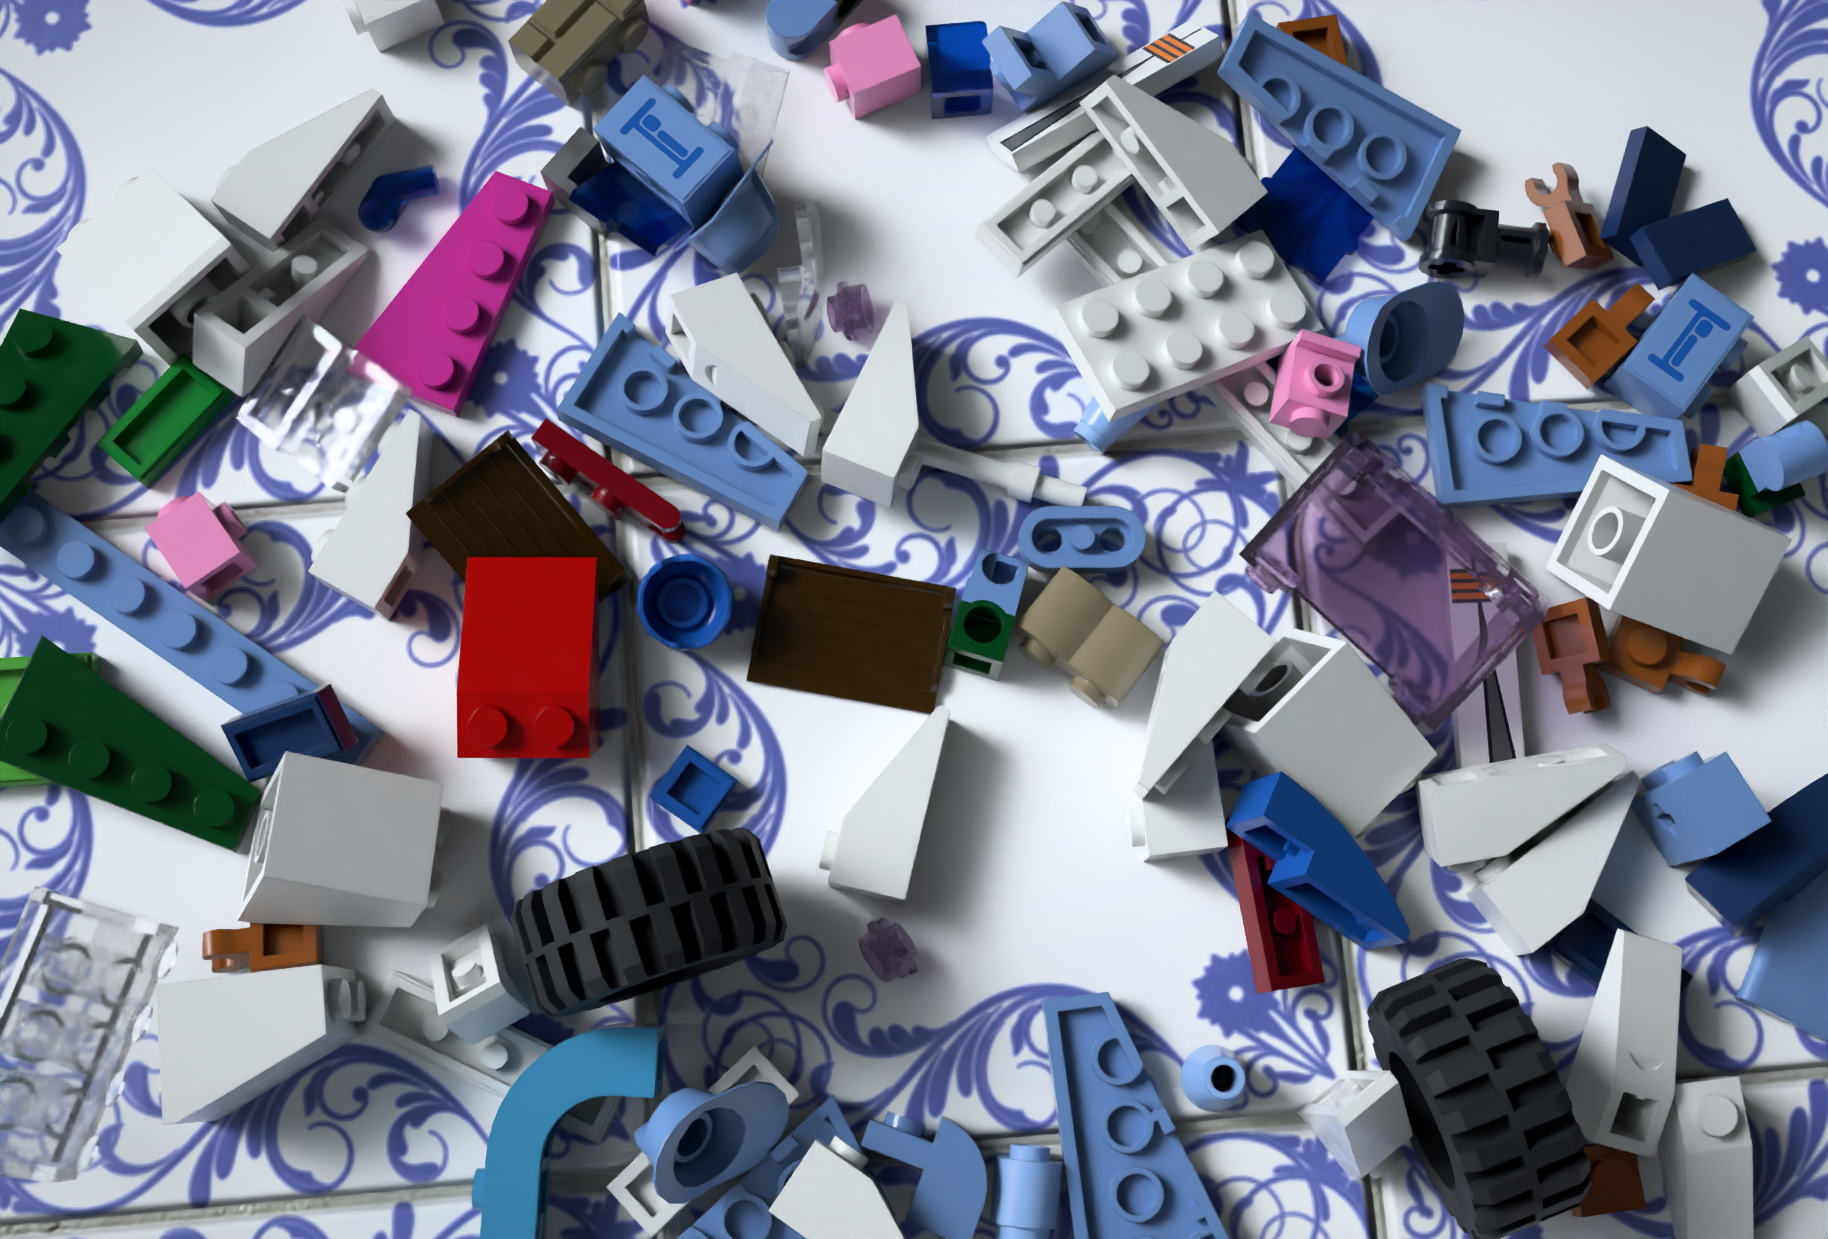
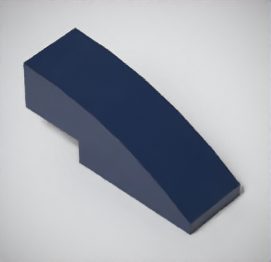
M1828 773L1769 811L1767 814L1772 820L1771 822L1720 853L1711 856L1685 878L1688 892L1736 939L1782 899L1786 902L1791 900L1828 868Z

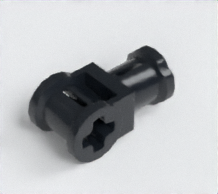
M1441 200L1426 205L1423 212V221L1428 225L1426 252L1419 259V270L1422 273L1432 277L1447 279L1465 276L1485 278L1492 267L1524 271L1527 278H1538L1541 274L1549 241V230L1546 223L1535 222L1532 227L1498 224L1499 211L1480 209L1471 203L1459 200Z

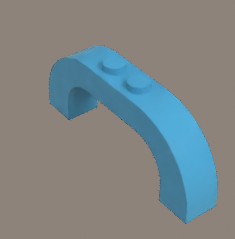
M618 1023L585 1031L546 1051L517 1078L504 1097L492 1123L487 1143L485 1168H477L475 1171L472 1185L473 1210H482L480 1238L473 1237L472 1239H546L551 1153L558 1127L575 1105L587 1099L600 1096L654 1098L662 1092L666 1024Z

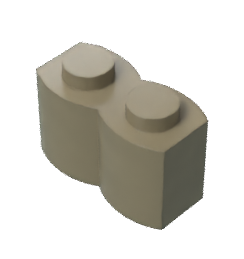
M1065 566L1061 567L1018 621L1015 628V635L1022 640L1018 646L1020 652L1043 670L1048 671L1053 664L1073 679L1068 685L1070 690L1095 709H1099L1104 703L1116 711L1162 652L1165 642L1145 624L1115 605L1092 584Z

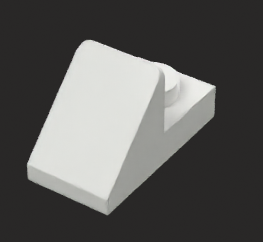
M1805 336L1754 367L1731 386L1726 394L1759 437L1769 436L1828 397V361L1809 337Z
M487 923L429 955L438 1015L447 1028L469 1044H477L529 1014L527 1004L506 973L500 944Z

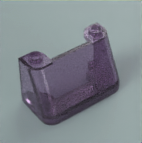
M1354 432L1338 444L1239 553L1249 563L1244 570L1255 584L1272 595L1278 589L1287 594H1292L1295 591L1389 677L1388 685L1394 693L1392 698L1412 723L1418 726L1421 722H1424L1433 732L1546 618L1549 606L1545 596L1525 576L1388 454L1359 432Z

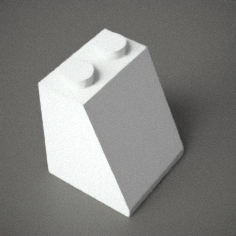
M149 167L139 177H133L124 182L116 191L112 201L93 217L86 218L77 223L69 232L67 240L56 248L62 257L125 323L169 366L183 353L189 358L193 356L194 313L252 270L234 246L152 167Z
M1600 455L1545 569L1610 611L1732 655L1743 633L1748 629L1752 615L1772 577L1779 570L1782 558L1792 539L1750 517L1614 459Z
M1286 627L1275 638L1277 642L1264 657L1274 665L1273 668L1249 696L1241 689H1236L1222 706L1232 716L1217 733L1261 777L1280 771L1284 772L1313 795L1345 827L1353 839L1359 838L1375 826L1378 821V814L1398 794L1409 790L1417 783L1416 779L1421 778L1423 769L1433 760L1437 753L1347 641Z
M286 751L259 802L238 921L264 924L410 928L426 907H434L440 890L442 872L441 869L433 868L435 846L441 847L443 845L450 820V809L441 807L444 783Z
M320 964L155 984L163 1125L220 1120L358 1037V1021L365 1020L367 1015V997L363 982L361 980L355 981V970Z

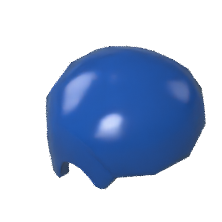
M695 554L672 556L657 562L649 569L648 574L643 577L638 587L637 613L648 635L666 647L676 650L700 649L719 639L733 619L735 593L726 573L710 559Z

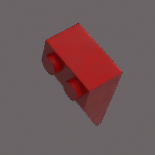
M598 557L467 558L456 692L457 758H590L600 748Z

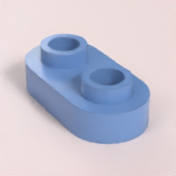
M1046 506L1034 510L1024 519L1018 535V550L1022 559L1029 562V567L1041 573H1057L1062 566L1075 573H1118L1129 569L1137 562L1144 549L1146 535L1141 520L1132 511L1123 507ZM1108 533L1115 534L1122 540L1123 548L1116 552L1107 551L1102 547L1100 538ZM1043 534H1052L1059 539L1060 548L1054 552L1043 551L1039 547L1037 539Z

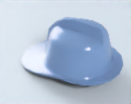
M774 140L769 142L729 197L678 242L673 248L675 252L688 244L728 275L734 273L739 275L767 252L777 236L780 224L779 208L755 166L773 144Z
M1440 281L1424 283L1395 295L1370 297L1361 301L1354 308L1348 319L1345 332L1334 339L1361 347L1360 358L1354 365V372L1367 378L1373 390L1382 395L1396 393L1403 388L1431 378L1443 370L1453 358L1463 335L1465 316L1462 300L1453 287Z
M763 1081L741 1084L720 1094L698 1088H683L671 1093L659 1104L650 1120L639 1127L634 1133L637 1146L644 1152L649 1163L654 1167L653 1183L657 1195L669 1204H684L700 1196L708 1189L746 1172L763 1161L778 1144L787 1126L789 1106L784 1092L773 1083Z

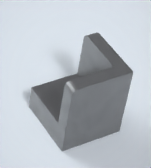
M581 126L540 171L547 190L553 193L555 200L604 238L609 235L642 196L640 187L605 160L599 140Z

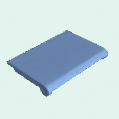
M1828 868L1791 900L1786 902L1782 899L1771 909L1742 985L1735 996L1737 1001L1760 1009L1828 1043Z

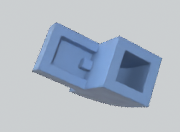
M1061 1L1027 32L999 25L981 41L993 58V61L989 64L993 75L1008 90L1020 110L1024 113L1033 110L1102 71L1119 57L1088 9L1065 1Z
M887 1111L884 1122L870 1118L860 1146L922 1169L905 1216V1223L947 1239H972L987 1194L985 1163L972 1138L957 1124L942 1116L933 1141L921 1137L924 1124L899 1114Z

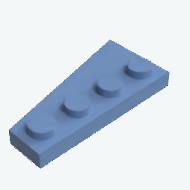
M1249 13L1242 20L1218 69L1217 75L1401 242L1410 239L1462 130Z
M620 312L556 409L559 421L779 532L808 482L809 471L751 422H743L723 405L721 399L693 381L689 375L677 366V360L660 345L654 347L636 331L635 324Z
M1426 383L1420 390L1438 510L1580 497L1600 455L1614 459L1670 484L1687 485L1693 481L1683 420L1601 409L1599 412L1567 408V403L1542 400L1540 403L1505 399V394L1478 391L1477 394L1449 391L1448 386Z

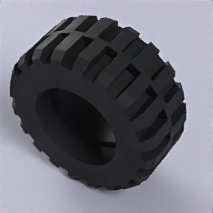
M745 828L721 829L708 834L701 833L688 836L678 841L655 845L633 854L629 853L611 859V861L580 870L571 876L555 880L546 884L544 888L534 890L525 895L523 899L515 903L511 917V924L536 1007L551 1019L570 1016L625 1001L726 967L784 941L787 929V922L760 839Z
M1460 958L1379 991L1367 1010L1370 1018L1368 1020V1027L1374 1040L1372 1045L1376 1058L1380 1062L1382 1071H1390L1398 1080L1413 1134L1410 1137V1143L1417 1158L1421 1160L1433 1188L1438 1191L1445 1208L1451 1216L1456 1218L1457 1224L1463 1232L1468 1233L1470 1238L1501 1239L1578 1207L1591 1187V1179L1588 1176L1591 1168L1589 1157L1583 1148L1585 1140L1581 1127L1575 1120L1572 1111L1573 1105L1568 1092L1561 1084L1556 1072L1557 1067L1549 1051L1545 1050L1538 1036L1537 1028L1530 1016L1526 1015L1522 1010L1519 999L1510 986L1503 984L1501 975L1494 968L1488 967L1487 963L1483 961Z

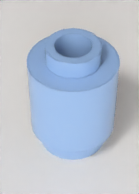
M1010 1143L1009 1155L996 1156L990 1222L996 1224L995 1239H1049L1050 1229H1057L1062 1162L1049 1160L1050 1147Z

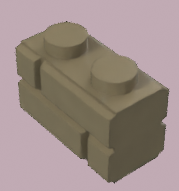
M546 0L508 40L515 61L523 71L538 83H542L549 92L565 105L570 106L581 94L585 97L591 96L601 87L608 74L607 66L621 51L629 54L642 43L647 34V24L649 22L645 0Z

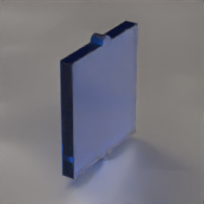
M1295 147L1271 178H1262L1261 183L1268 192L1241 214L1235 224L1248 234L1263 229L1279 257L1321 287L1346 254L1353 255L1358 248L1357 240L1375 218L1301 150Z
M616 161L574 188L569 197L571 202L606 224L607 230L618 232L654 257L693 227Z

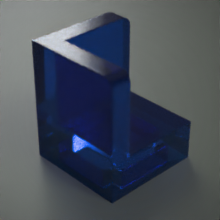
M984 21L925 25V62L932 119L991 114L994 85L992 71L989 66L991 63L990 54L981 42L988 36L987 25Z

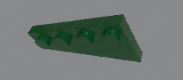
M19 309L0 346V524L30 490L32 483L29 479L48 457L56 459L71 441L68 433L88 409L95 412L111 393L108 385L124 366L131 369L141 357L143 351L138 340L25 309Z
M43 635L0 719V762L234 853H237L263 795L255 786Z

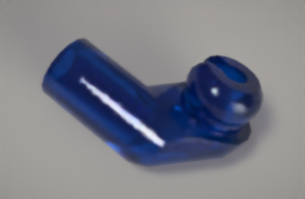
M428 165L382 174L376 177L358 208V215L362 225L375 233L387 232L396 225L411 200L440 195L439 182L434 166Z

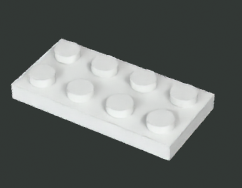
M1263 229L1055 305L1049 317L1051 324L1108 422L1279 356L1285 352L1302 329L1321 334L1324 330V327Z

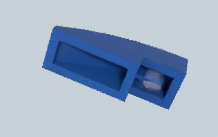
M1282 771L1244 783L1226 828L1276 861L1268 880V885L1366 951L1407 943L1411 931L1387 885L1369 857L1345 827L1313 795Z

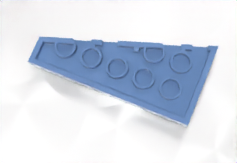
M1109 992L1041 1000L1073 1239H1229L1193 1164L1190 1163L1175 1132L1176 1129L1143 1067L1142 1059Z

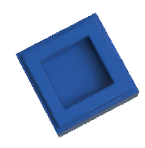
M687 744L649 797L698 833L705 834L741 783Z

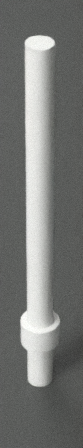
M823 408L824 423L820 426L819 433L830 435L840 413ZM917 436L916 452L924 454L922 462L924 465L1007 489L1006 496L1031 503L1032 498H1036L1060 506L1083 505L1087 487L1040 474L1041 467L1019 460H1017L1014 466Z

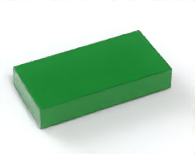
M183 353L96 444L141 484L149 488L235 397L214 378L193 365V360Z

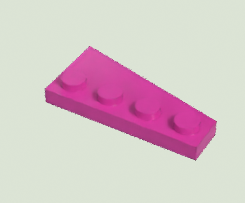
M495 171L339 366L344 374L458 418L556 202L553 193Z

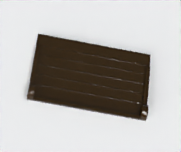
M509 430L501 434L405 513L464 582H466L468 557H598L600 604L632 577Z
M770 554L746 681L931 715L935 709L956 587Z

